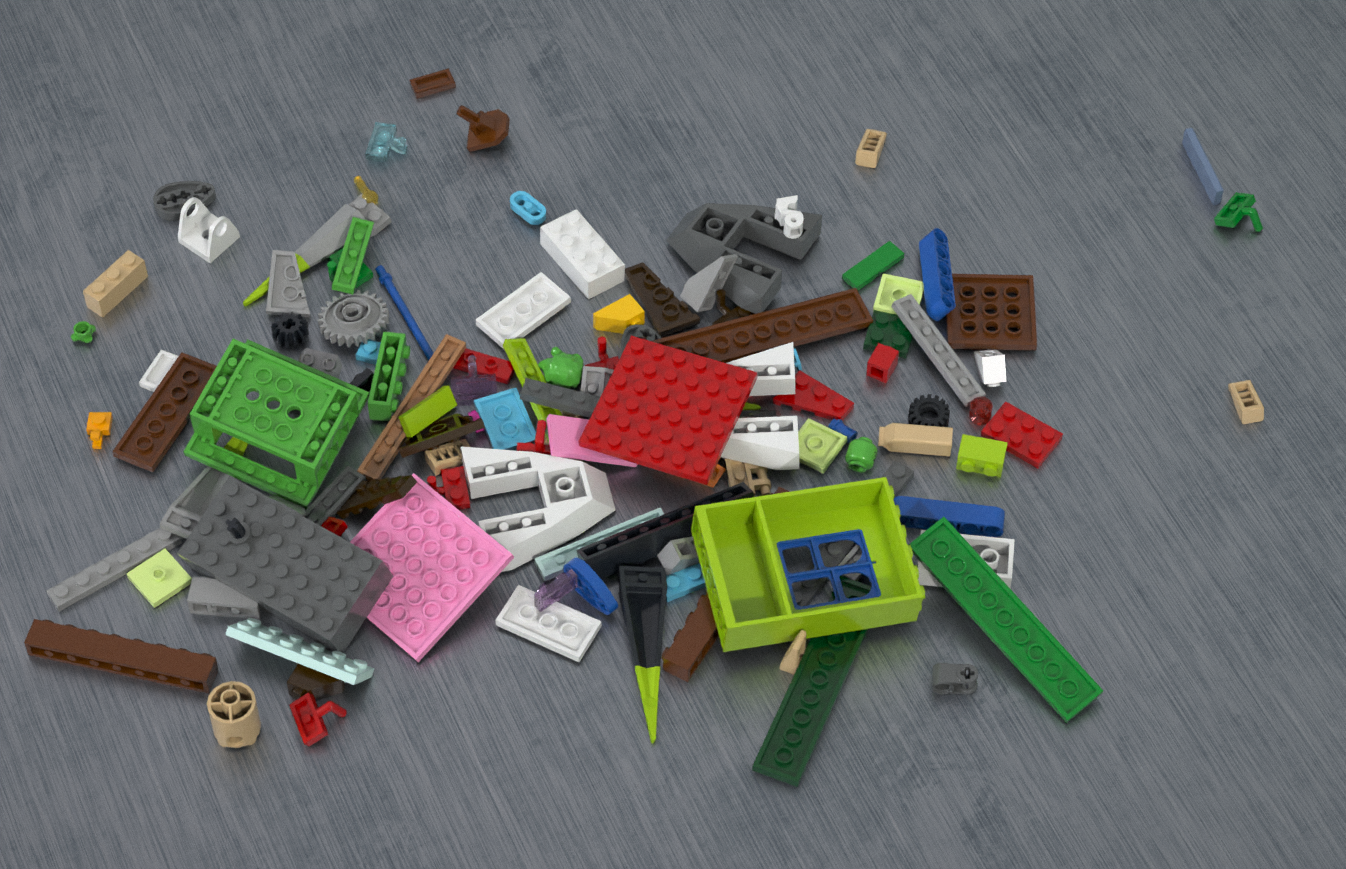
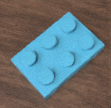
M517 387L474 400L475 409L483 420L484 430L492 449L516 451L517 443L531 442L535 444L536 431L523 401L520 400Z

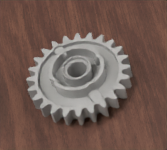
M357 290L355 294L348 293L347 295L341 292L339 298L333 296V302L326 301V307H321L322 313H318L319 328L321 334H324L325 339H330L332 344L338 341L339 346L347 343V347H350L352 343H355L357 347L360 342L367 344L368 339L375 341V335L381 336V330L387 329L386 324L389 323L388 317H390L386 302H383L382 297L377 298L376 293L369 296L368 291L361 294L360 290Z

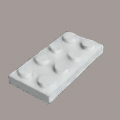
M540 272L475 320L476 326L504 349L503 343L505 339L523 338L571 303V297Z
M520 585L516 587L495 620L496 626L577 662L581 661L602 627V621Z

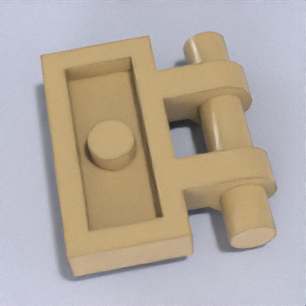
M725 459L729 487L744 482L753 491L754 497L755 490L761 491L762 496L771 494L770 489L772 486L766 474L768 468ZM755 473L758 475V479L752 480L751 474Z

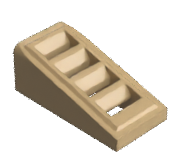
M866 129L856 151V165L876 168L887 137L886 132Z
M1246 380L1228 384L1242 424L1263 421L1264 406L1251 381Z
M466 439L441 445L434 450L424 451L425 460L435 476L441 474V469L454 468L462 464L460 449L461 447H470ZM456 451L458 456H454L452 452Z
M801 630L789 646L780 663V670L795 674L805 653L806 631Z

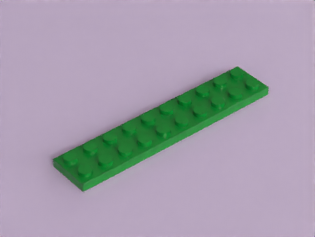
M942 517L909 544L912 547L914 556L1066 723L1103 694L1102 688L945 517Z

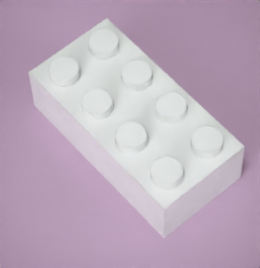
M577 209L540 227V244L588 300L625 281V264Z
M961 534L1010 588L1015 539ZM918 560L919 584L943 587Z

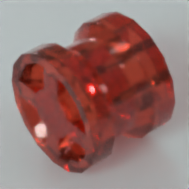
M986 397L974 398L971 401L969 411L971 422L976 425L987 424L992 416V402Z

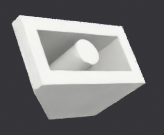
M996 349L974 351L976 367L982 383L987 384V387L1000 386V382H1007L1004 354Z

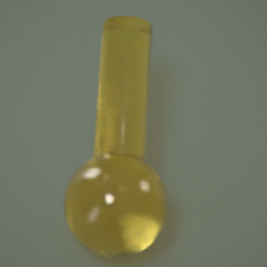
M356 176L354 183L362 193V198L367 203L373 202L376 205L379 200L378 194L373 190H369L361 176Z

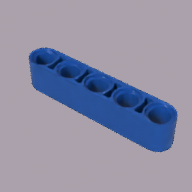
M935 228L919 241L926 311L933 320L940 321L955 308L956 304L948 239L942 230Z
M897 496L893 499L895 505H898L900 509V523L907 528L927 530L942 517H945L960 534L1000 537L1004 531L1005 511L999 507L908 496Z

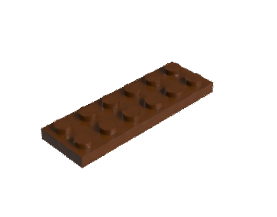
M181 352L112 451L113 456L154 472L189 421L190 412L217 366Z

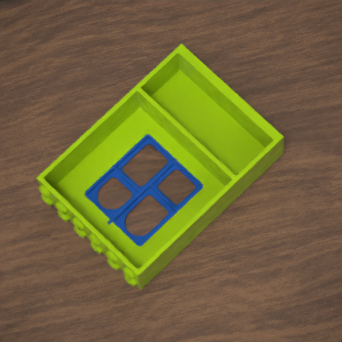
M887 477L695 506L691 532L723 652L794 641L801 630L806 631V639L917 621L919 611L922 610V600L925 599V590L923 585L919 584L918 567L913 565L912 547L907 545L906 528L900 523V509L894 503V489L892 485L888 484ZM850 540L859 545L862 555L857 562L834 567L824 566L819 550L820 544ZM803 546L808 547L814 569L796 573L788 572L782 551ZM860 573L869 578L872 588L865 596L848 599L844 595L839 577L843 574ZM824 577L830 580L835 596L834 601L807 606L797 605L792 583Z

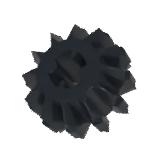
M293 311L290 315H286L283 312L282 318L275 317V323H272L271 326L274 342H277L279 347L285 345L287 349L290 346L297 348L298 343L305 344V338H308L309 335L308 322L306 319H303L301 314L295 316Z

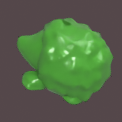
M553 347L550 352L553 357L544 359L538 364L544 373L546 382L567 389H577L578 385H581L584 366L582 357L579 354L564 353L558 347Z

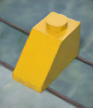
M630 294L593 313V327L600 331L623 334L624 330L629 326L645 325V311Z

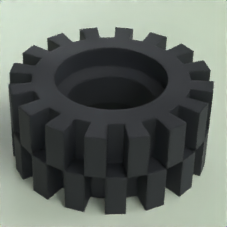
M928 394L927 398L924 395H920V400L916 397L914 402L910 404L908 424L948 427L949 406L945 404L943 398L939 401V396L935 395V398H931L932 394ZM932 412L937 415V418L928 420L921 417L920 414Z

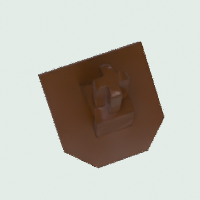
M461 105L456 112L459 117L469 122L467 141L469 152L496 146L508 135L510 118L499 109L475 113Z

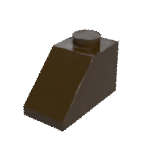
M299 663L287 681L289 695L295 700L309 692L318 701L343 693L345 690L344 681Z

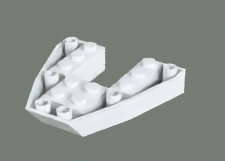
M793 342L727 363L757 372L758 378L749 396L795 394ZM797 416L738 418L721 457L774 470L800 469Z
M461 447L462 464L471 499L539 486L544 505L543 509L479 521V527L514 556L513 560L502 572L513 570L576 538L616 510L606 473L582 461L536 452Z

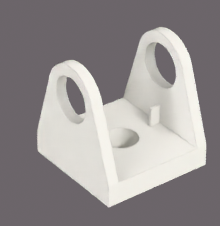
M190 198L182 207L178 241L207 262H213L240 237L239 231L227 217H216L209 212L198 198ZM196 203L194 211L187 216L190 206Z

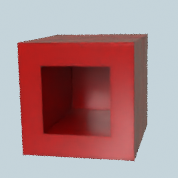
M878 343L867 362L866 375L887 383L898 364L899 351L891 346Z

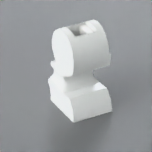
M798 195L776 199L775 219L779 221L780 226H784V235L791 239L799 238L803 231V214L797 211Z

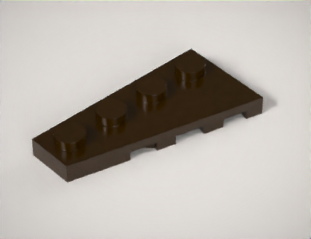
M642 262L625 268V279L656 332L661 337L700 323V317L696 313L693 314L688 309V305L683 301L678 300L674 296V292L669 287L666 288L661 283V279L646 264Z

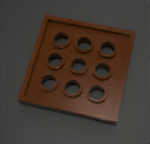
M952 274L956 306L946 315L947 343L952 349H1037L1033 275ZM969 291V292H971L973 295H972V296H965V295L963 294V292ZM992 292L995 294V296L989 297L986 296L984 293ZM1013 292V293H1015L1017 296H1016V297H1009V296L1007 295V293ZM972 309L974 312L968 314L965 313L963 310ZM992 309L996 313L988 314L985 312V310ZM1016 310L1018 313L1012 315L1009 314L1007 311ZM971 326L975 330L967 331L964 327ZM994 327L997 330L994 332H990L986 328ZM1016 327L1019 331L1011 332L1008 328Z

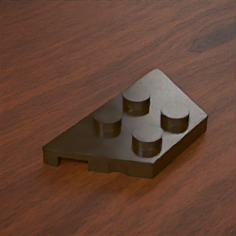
M456 413L434 421L413 437H407L405 440L406 446L400 447L399 451L402 458L426 449L428 451L434 450L440 446L439 444L456 442L461 439V436L483 429L485 425L482 418L473 421L472 416H463Z

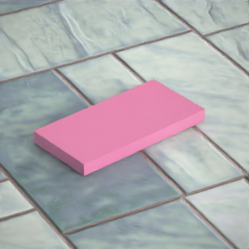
M549 414L546 418L551 456L637 467L638 464L580 447L579 439L589 421L588 419Z

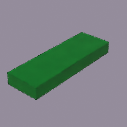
M888 241L843 273L842 279L852 288H857L859 291L901 261L905 253L891 241Z

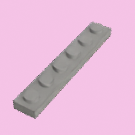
M912 294L894 301L891 307L964 406H970L984 399L985 392Z
M158 528L46 590L47 596L60 612L123 577L126 573L163 549L169 551L182 544L181 538L176 534Z

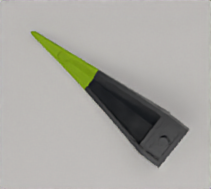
M619 566L617 571L618 594L650 740L653 744L656 739L659 676L667 595L665 568Z

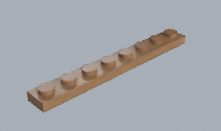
M448 334L445 335L358 468L357 472L366 476L367 480L371 481L383 477L398 454L399 448L403 446L407 439L398 417L440 389L466 349V342Z

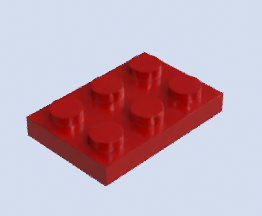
M1005 401L982 429L981 437L1008 442L1006 451L1039 469L1062 440L1063 433Z

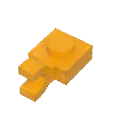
M89 412L86 431L87 435H90V440L93 441L92 449H102L103 435H110L113 421L112 412Z

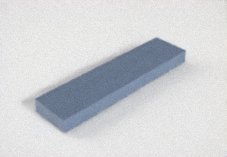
M1192 128L1185 129L1182 144L1213 206L1218 205L1222 200L1224 189Z

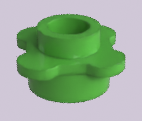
M86 321L78 322L73 327L74 333L71 335V339L73 341L80 340L90 343L93 340L92 334L96 331V327Z

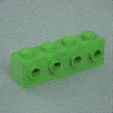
M383 332L368 399V411L371 420L390 421L399 407L397 396L402 394L403 382L401 377L406 375L405 359H409L410 346H407L406 334Z

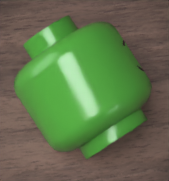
M860 437L850 442L845 460L853 471L865 472L873 467L878 449L871 439Z

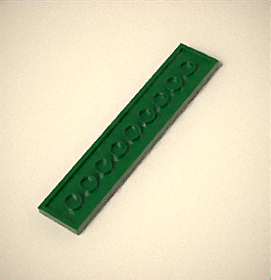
M839 577L844 595L848 599L865 596L872 588L869 585L849 578ZM832 592L828 602L835 600L834 592ZM868 629L811 638L752 765V771L798 787Z

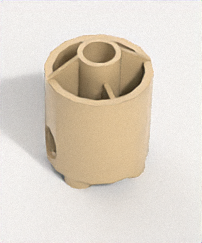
M235 681L222 683L214 688L208 697L207 708L213 733L218 743L223 747L232 748L254 744L260 733L261 722L255 694L252 689L242 682Z

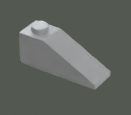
M736 254L721 256L689 278L684 284V290L680 297L697 312L711 310L717 299V291L723 288L738 256Z
M693 536L671 540L657 555L667 575L699 563Z
M205 576L200 578L192 577L187 598L190 613L260 620L261 615L257 602L217 579Z

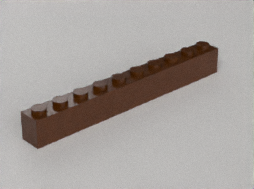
M779 486L774 494L790 491ZM708 593L701 595L696 610L689 613L685 621L686 625L682 630L679 629L676 632L671 647H666L661 657L663 660V670L686 682H689L719 637Z

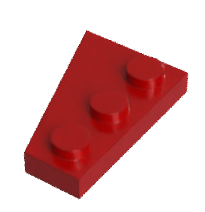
M801 370L795 374V394L776 395L773 398V404L781 406V404L792 406L793 410L801 411L803 409L814 412L815 416L829 420L841 419L843 421L854 409V402Z

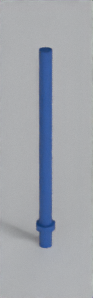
M383 265L377 266L375 270L379 276V282L387 289L429 361L434 354L433 350L394 286L391 274L386 272Z

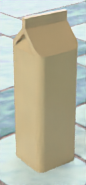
M891 423L885 427H879L878 446H883L890 452L950 457L953 428Z

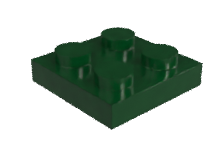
M874 310L872 315L873 323L869 324L863 349L874 351L878 343L898 350V357L906 359L913 335L898 315Z

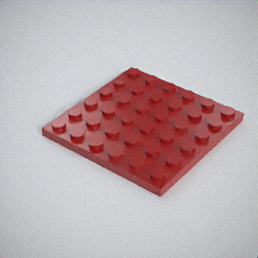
M631 336L579 439V446L708 485L758 378L757 372Z

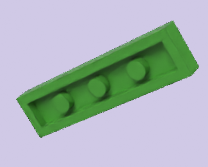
M355 217L352 218L332 284V290L354 294L374 222Z

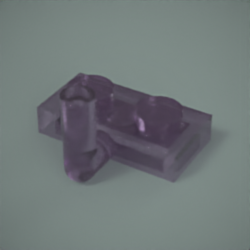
M474 355L468 357L469 376L451 377V389L455 401L475 400L497 393L496 374L478 375L477 359Z
M571 569L566 573L559 574L548 585L545 582L542 583L534 594V606L539 612H542L556 601L561 603L562 597L578 587V575Z

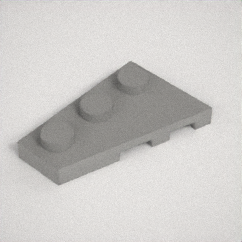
M273 250L266 314L282 315L284 312L286 315H290L293 311L295 316L301 314L302 317L311 318L295 252Z

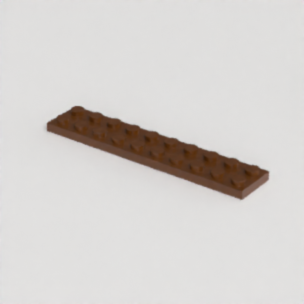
M857 288L653 340L652 342L728 363L793 342V347L867 328L869 324L873 323V319Z

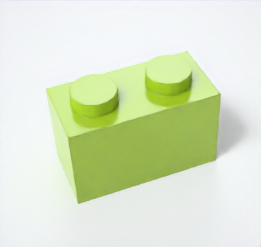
M962 434L956 469L965 472L981 473L991 477H1001L1008 442Z

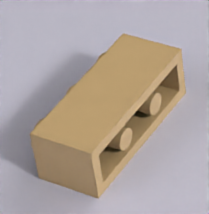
M126 251L83 290L87 308L102 318L106 316L148 277L145 261L131 251Z

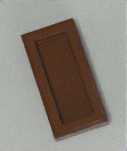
M449 68L410 79V86L416 99L456 88L455 80Z

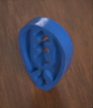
M574 557L563 566L564 574L570 585L591 606L606 615H610L618 608V603L610 590L586 562Z

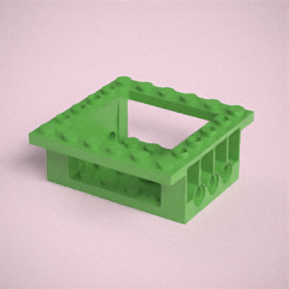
M232 339L190 412L194 434L183 452L185 456L307 509L368 400L369 392L248 339L246 343ZM250 392L259 393V397L256 400L247 399V395ZM271 401H278L280 403L277 409H269L267 407ZM291 410L301 412L300 416L295 419L290 418L288 413ZM224 432L294 463L296 480L216 445L220 436Z

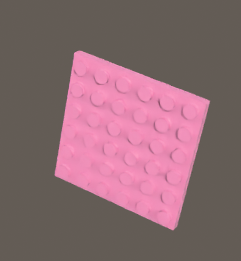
M413 473L412 476L417 481L413 488L404 498L385 504L350 543L381 559L393 575V578L372 608L367 619L414 660L419 662L513 560L514 556Z

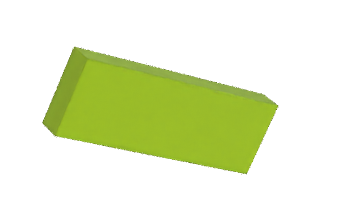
M450 386L441 387L398 417L406 437H413L457 406Z

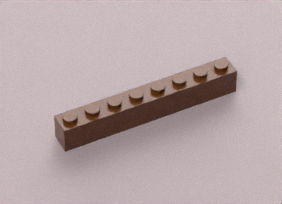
M46 619L43 621L33 620L24 642L27 653L31 656L210 694L219 670L216 657L207 653H193L184 648L175 649L160 643H146L140 639H127L117 634L108 635L99 633L94 629H80L70 624L61 625Z

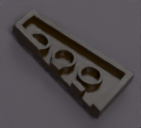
M412 475L387 477L371 481L364 480L356 486L355 493L336 513L341 519L349 516L350 512L356 515L362 512V508L368 507L370 510L376 508L381 503L387 504L404 498L417 481Z

